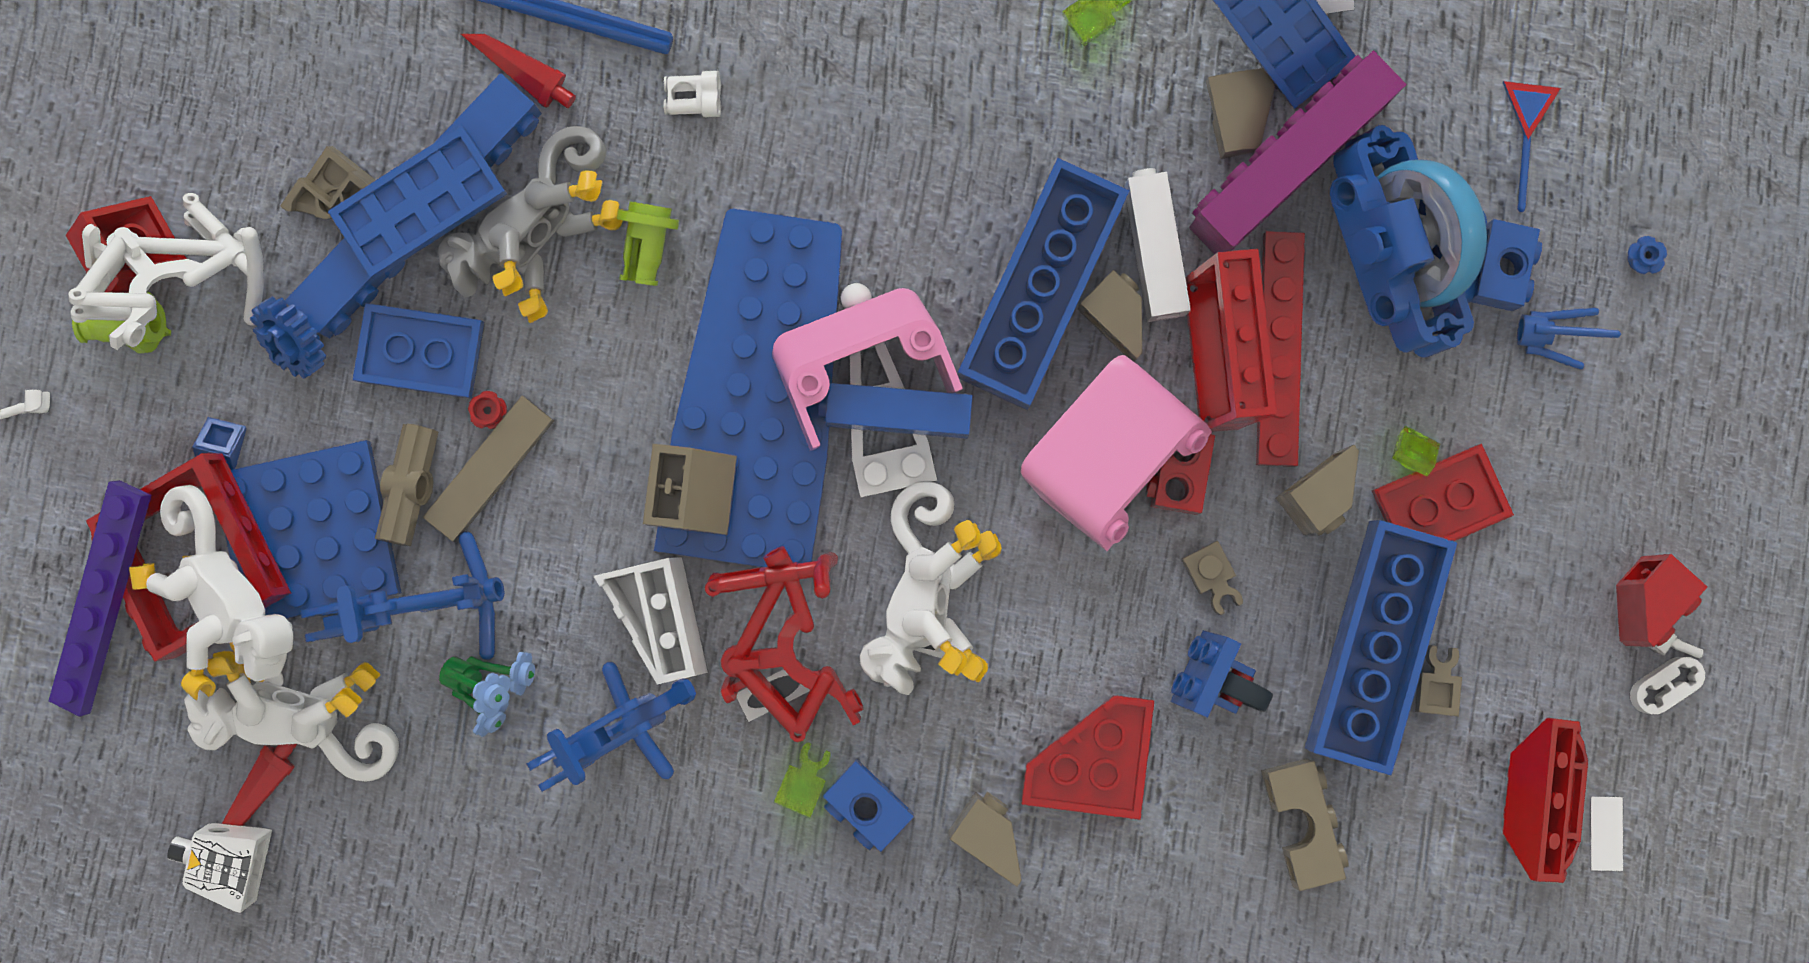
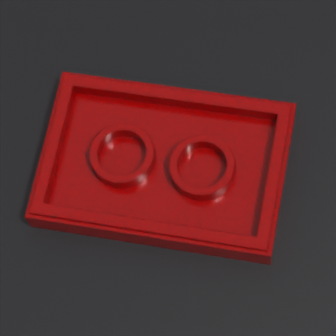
M1482 443L1372 490L1385 522L1450 541L1459 540L1514 516Z

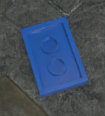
M365 303L353 381L472 399L484 322L477 319Z

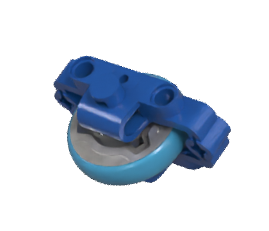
M1378 125L1348 141L1345 148L1336 152L1333 156V164L1338 178L1332 182L1330 187V199L1372 320L1378 325L1389 326L1393 341L1400 351L1404 353L1414 351L1416 355L1427 358L1458 346L1463 339V335L1473 329L1474 321L1468 303L1474 298L1476 292L1475 279L1480 272L1486 248L1488 247L1487 219L1475 192L1461 175L1442 163L1418 159L1413 142L1406 133L1393 132L1385 125ZM1382 163L1384 171L1376 177L1372 168ZM1432 307L1434 317L1424 320L1420 308Z

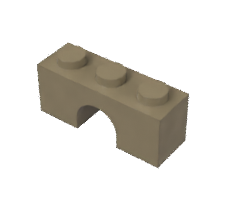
M1306 758L1261 770L1271 809L1278 813L1290 809H1300L1307 818L1308 828L1304 838L1296 844L1282 847L1292 886L1299 891L1345 880L1346 876L1343 868L1349 866L1348 858L1342 843H1336L1333 829L1338 828V822L1333 806L1331 804L1326 805L1322 790L1327 789V780L1322 767L1316 766L1315 761Z

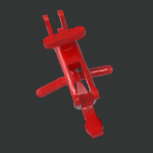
M781 546L763 557L767 564L766 567L727 573H712L705 585V592L709 596L766 587L737 645L727 648L722 655L721 667L729 675L725 677L721 687V695L724 701L729 704L736 700L738 691L747 687L790 734V738L794 742H801L805 739L827 694H830L840 702L853 726L860 723L861 716L858 712L864 710V707L857 692L854 689L846 692L834 669L830 666H825L818 671H812L804 667L797 659L793 649L794 637L799 630L809 633L814 629V622L800 584V579L813 578L815 595L822 599L828 597L831 590L830 570L837 565L838 556L834 552H828L819 556L817 561L797 563L791 560L785 547ZM785 587L793 613L786 618L780 630L777 647L752 650ZM783 667L793 680L810 689L798 713L759 669Z

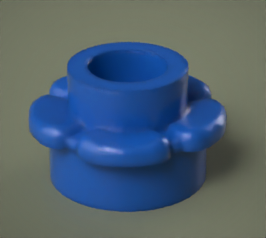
M1643 236L1637 240V243H1633L1629 247L1628 263L1638 273L1646 274L1650 272L1654 274L1664 267V258L1667 257V250L1664 244L1656 242L1654 237ZM1646 252H1649L1651 254L1650 259H1647L1645 257Z

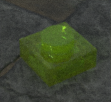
M1405 426L1397 437L1392 459L1400 462L1402 466L1409 470H1415L1428 476L1435 467L1440 443Z

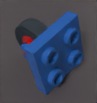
M1203 630L1201 636H1196L1189 647L1188 657L1190 660L1184 672H1180L1173 682L1171 688L1173 697L1170 702L1208 718L1213 705H1217L1237 714L1239 707H1242V704L1265 712L1272 700L1273 693L1253 682L1255 669L1234 660L1241 643L1229 637Z

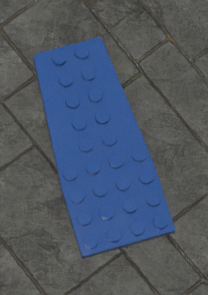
M730 209L726 212L670 446L695 448L737 456L728 535L657 527L655 552L766 567L767 564L763 557L772 550L784 546L793 562H812L828 460L830 427L826 426V417L819 416V403L806 407L820 442V446L817 449L810 451L773 359L772 351L776 339L783 333L837 313L842 248V229L838 224L741 209ZM834 362L824 365L829 383H833Z

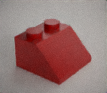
M151 196L81 212L65 235L86 273L89 271V268L85 265L82 233L89 224L99 228L101 243L106 246L108 236L120 227L130 229L138 237L175 239ZM145 253L154 264L187 259L185 255ZM125 263L105 292L128 293L130 284L136 277L135 272Z

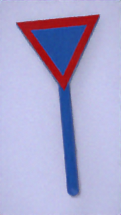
M1503 81L1523 131L1517 210L1524 212L1526 208L1531 135L1561 88Z

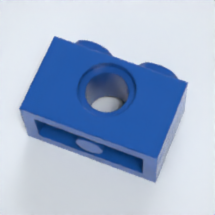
M1493 219L1487 223L1488 247L1486 248L1480 272L1475 279L1476 292L1471 302L1515 311L1524 306L1525 302L1528 303L1533 294L1534 280L1530 279L1532 266L1538 263L1542 252V242L1538 241L1540 229ZM1501 258H1507L1513 263V275H1507L1502 271L1500 267Z
M858 759L844 771L823 795L828 801L824 808L840 823L846 818L856 828V831L853 833L854 837L868 850L875 846L882 852L914 817V812ZM862 797L873 799L878 808L876 814L870 818L860 817L855 811L856 801Z

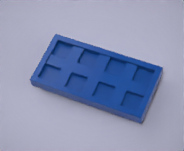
M1212 0L1294 109L1339 74L1356 56L1316 0Z
M461 125L336 205L328 213L370 278L375 280L507 195V192L467 130Z

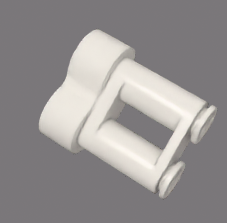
M702 71L701 75L664 77V90L668 92V100H664L665 115L702 114L703 117H720L721 79L719 71ZM696 91V98L675 99V92Z

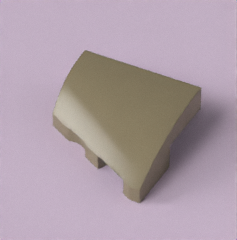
M1263 68L1208 77L1206 84L1214 115L1212 124L1220 159L1253 153L1262 142L1275 89L1274 82Z
M326 146L308 175L297 180L280 206L286 211H299L313 214L318 218L332 219L328 213L330 209L376 180L334 146Z

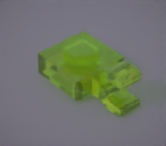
M1078 0L1063 10L1062 16L1082 45L1085 46L1116 25V19L1112 13L1127 6L1131 0Z

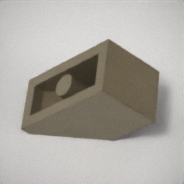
M1113 270L1080 303L1077 310L1119 351L1135 362L1143 353L1142 297L1137 293L1139 290L1138 285L1127 274L1122 273L1119 276Z

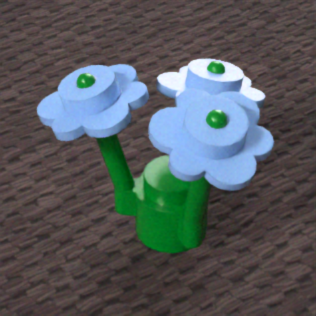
M519 652L512 666L481 661L473 656H470L466 661L453 656L441 668L439 681L443 686L453 690L452 696L464 701L479 714L473 733L483 737L488 733L495 732L506 719L504 712L509 705L508 701L510 699L508 690L510 689L516 695H523L526 686H530L533 682L535 665L532 663V654L527 652ZM479 670L495 673L488 674L485 681H482V674Z

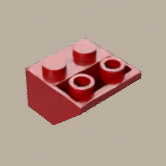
M1672 554L1642 556L1616 584L1620 641L1625 646L1655 647L1656 645H1663L1674 634L1675 628L1673 625L1682 615L1688 616L1698 608L1702 602L1699 596L1708 586Z

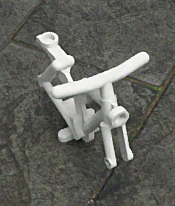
M188 193L183 196V206L188 210L184 213V223L187 226H192L205 240L138 237L130 229L120 227L108 236L106 246L101 243L99 228L89 224L82 233L85 265L89 268V271L78 286L71 289L68 293L69 302L74 305L70 311L71 319L77 323H83L87 320L125 321L109 335L110 347L116 350L124 344L135 347L142 341L145 335V325L154 320L157 315L156 300L154 296L147 294L152 284L161 279L179 277L183 279L185 285L193 287L232 264L237 266L247 276V294L243 318L247 325L253 326L254 324L250 321V317L254 314L251 310L262 303L264 289L263 255L258 233L254 228L246 227L240 228L232 237L228 229L199 201L198 195L194 193ZM145 253L213 257L203 263L184 259L154 264ZM125 263L135 272L136 277L130 284L129 293L105 292Z

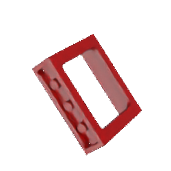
M1259 250L1217 252L1185 277L1191 311L1187 314L1198 417L1207 423L1212 432L1239 430L1277 414ZM1190 286L1195 287L1194 292L1190 290Z
M201 453L140 489L151 494L145 516L146 520L160 512L161 503L170 489L184 485H192L198 489L203 488L247 580L259 593L264 608L291 594L222 453ZM100 512L86 520L91 531V540L94 537ZM138 547L136 548L131 567L143 566L145 564ZM129 573L123 595L125 610L129 617L135 621L141 633L144 649L152 656L154 662L174 659L186 653L187 632L193 625L182 631L179 630L162 596L150 592L147 588L132 589Z

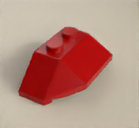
M1546 718L1510 754L1506 804L1503 813V835L1530 880L1564 883L1567 877L1566 870L1573 862L1581 842L1588 758L1584 741L1580 735V721Z

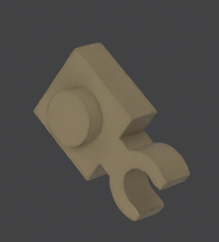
M1218 541L1181 559L1198 593L1202 594L1208 590L1211 591V607L1216 614L1222 615L1225 613L1220 604V600L1224 595L1231 596L1236 606L1243 604L1240 592L1235 588L1229 587L1227 580L1235 577L1236 574Z
M1428 645L1425 658L1431 669L1430 673L1421 672L1417 685L1415 712L1459 717L1462 677L1451 676V669L1456 666L1459 660L1458 648H1448L1447 659L1444 662H1440L1436 656L1437 646Z

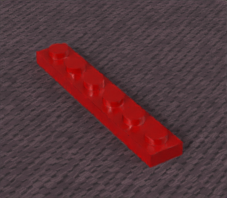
M1265 231L1263 234L1262 285L1277 414L1257 422L1256 465L1298 466L1305 233Z

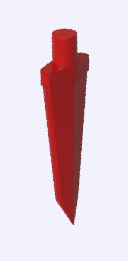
M460 34L533 96L543 107H549L553 99L566 108H570L574 103L576 95L562 87L566 74L560 70L554 69L487 34Z
M297 744L277 745L275 749L270 745L263 746L259 752V757L222 824L244 826L278 785L294 769L295 766L288 760V757Z

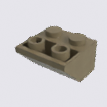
M653 444L643 524L653 527L728 535L737 456L695 448Z

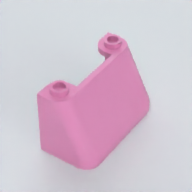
M1120 355L1114 358L1030 451L1021 466V474L1044 502L1108 551L1113 544L1120 542L1128 532L1129 517L1124 510L1175 451L1183 456L1198 453L1206 445L1212 431L1207 423L1143 368L1125 355Z

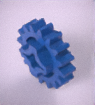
M271 296L251 310L254 315L250 317V321L257 326L252 330L256 334L257 340L260 342L259 344L266 349L269 359L280 366L281 369L289 368L294 377L300 375L304 379L325 365L323 360L326 358V354L320 350L324 347V344L320 341L317 330L308 323L307 316L302 311L296 309L295 305L292 304L288 307L283 298L276 300Z

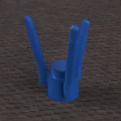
M1598 308L1552 312L1530 311L1529 315L1522 314L1517 329V344L1526 346V354L1540 355L1581 370L1584 368L1583 362L1544 348L1545 344L1552 345L1555 334L1619 338L1621 332L1619 330L1556 326L1554 321H1549L1598 315Z

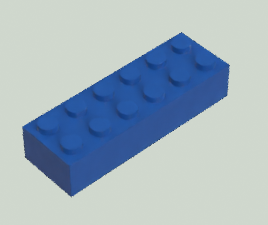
M1057 158L958 370L957 375L959 379L1023 409H1029L1130 190Z
M1382 520L1369 521L1305 749L1322 756L1392 776L1457 542Z

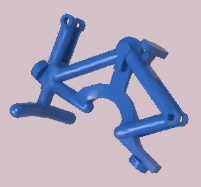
M465 531L459 535L458 539L472 577H469L468 574L452 577L453 586H461L463 588L388 599L386 591L370 593L369 595L356 598V592L352 586H340L336 592L338 602L300 610L302 619L338 613L337 615L324 617L325 630L304 634L305 641L313 642L344 636L348 643H357L362 639L363 633L375 631L380 626L392 625L391 615L415 611L429 612L457 606L458 610L478 608L479 655L484 660H490L495 655V611L493 602L503 600L505 594L504 586L498 577L488 578V573L472 533Z
M613 662L605 663L602 673L617 709L568 738L559 729H554L547 734V740L552 750L531 760L526 765L531 771L557 757L553 760L556 768L562 766L564 771L540 783L538 786L541 792L566 778L573 785L582 783L586 778L584 768L631 739H634L641 752L661 778H671L674 774V769L652 740L647 730L662 724L666 719L665 712L678 704L686 705L695 699L696 692L689 679L682 678L674 682L670 690L658 697L648 693L630 700L616 664ZM619 717H622V719L618 722L604 728L605 725L609 724L610 722L616 720Z

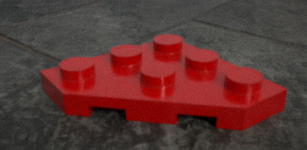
M1118 695L1111 696L1026 763L1021 804L1141 820L1155 700Z

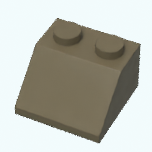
M1355 445L1335 452L1276 497L1277 501L1303 535L1317 533L1318 536L1323 533L1329 534L1346 521L1343 514L1352 508L1359 450Z
M988 791L984 797L975 792L948 830L949 838L1017 887L1022 879L1012 822L1008 814H1006L1008 811L1007 805Z

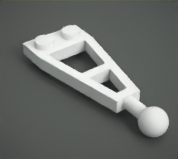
M860 283L848 285L841 294V303L844 309L872 299L870 290ZM882 342L869 347L875 348L890 382L873 387L905 389L885 343ZM861 351L850 355V385H862ZM851 429L852 462L860 498L903 489L918 482L937 481L926 435L912 434L917 445L864 456L863 430Z

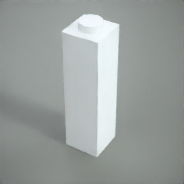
M1155 168L1138 170L1132 173L1133 177L1127 179L1124 188L1130 190L1126 201L1147 322L1184 317L1191 311L1168 175L1167 172L1156 173Z

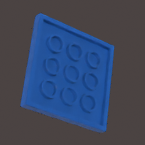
M371 441L355 442L231 470L291 591V594L266 607L265 616L278 614L289 619L301 616L300 610L338 602L337 589L344 585H350L355 589L356 598L380 591H386L387 597L402 593L392 543L375 539L383 507V499ZM226 537L229 557L237 564L238 571L246 578Z

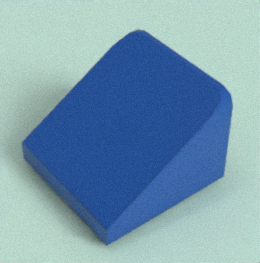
M208 417L192 446L195 457L201 453H222L230 470H234L240 455L246 426Z

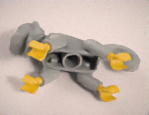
M571 126L556 132L542 147L538 160V178L532 179L523 191L488 213L475 235L457 232L449 234L442 240L438 247L439 264L448 273V278L452 281L453 287L463 297L467 298L475 294L478 279L483 284L488 285L490 282L491 264L500 265L505 270L493 275V281L498 290L502 289L505 297L523 287V280L519 273L524 276L525 294L529 295L530 298L519 302L518 306L522 316H527L528 322L532 323L545 317L548 313V308L541 297L544 294V263L541 256L537 253L555 232L563 237L597 230L598 226L608 230H618L623 220L616 219L620 205L617 201H604L601 213L597 215L593 211L574 215L569 211L568 202H573L575 197L592 202L600 195L602 180H596L597 174L594 170L599 168L604 162L607 151L604 142L596 132L582 126ZM582 143L589 146V151L583 156H580L574 147H569L564 151V158L568 165L574 171L580 173L578 184L571 185L570 182L555 185L556 163L560 153L571 144Z

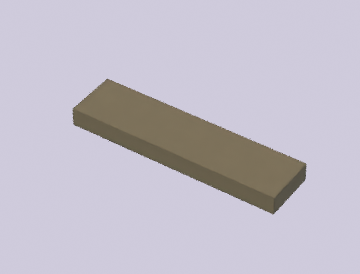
M522 395L425 513L423 518L452 542H456L459 535L465 532L553 424L554 420Z

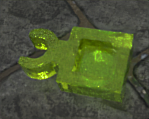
M809 742L805 743L800 751L799 758L802 764L800 769L792 765L788 766L773 803L807 818L811 817L826 780L816 776L817 771L823 769L828 764L831 753L826 750L821 761L812 762L808 757V751L811 748V743Z

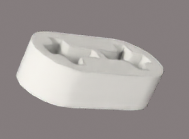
M1672 658L1632 686L1630 691L1632 705L1638 711L1646 714L1663 713L1703 685L1705 670L1702 664L1694 658ZM1679 666L1690 668L1691 672L1687 675L1688 683L1683 681L1671 683L1673 679L1681 674L1678 669ZM1661 687L1664 688L1663 691L1654 697L1657 702L1656 704L1644 702L1643 699L1648 696L1646 688L1654 690Z

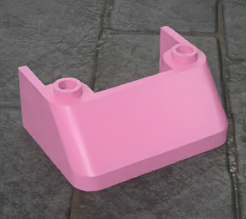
M905 288L893 290L785 332L776 339L772 351L773 359L810 451L817 449L820 446V442L806 407L819 403L827 395L830 383L824 365L898 336L904 352L910 358L918 361L934 359L947 393H957L963 389L941 332L915 292Z

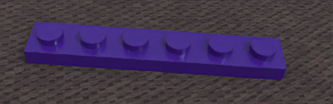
M120 480L108 482L48 700L79 717L91 713L128 581L129 567L133 563L151 494Z

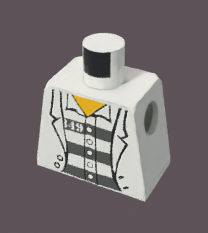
M217 823L207 824L194 833L192 840L175 837L169 846L167 858L171 861L186 864L182 882L186 889L228 909L241 913L257 900L272 830Z

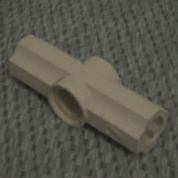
M403 424L394 463L386 467L381 477L380 491L385 499L375 539L402 546H411L420 507L429 501L433 492V477L429 470L438 431L419 425Z

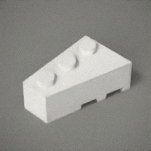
M682 557L661 559L594 576L599 587H603L614 606L612 609L618 619H622L633 638L632 643L657 685L708 673Z

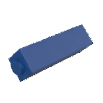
M830 383L827 395L819 403V416L826 417L827 427L968 439L972 395Z

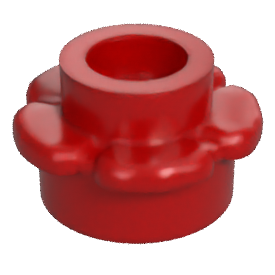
M483 391L469 402L470 420L478 428L488 427L489 429H494L503 419V415H506L507 405L502 398L497 397L495 392ZM486 407L491 408V412L489 414H485L484 409Z

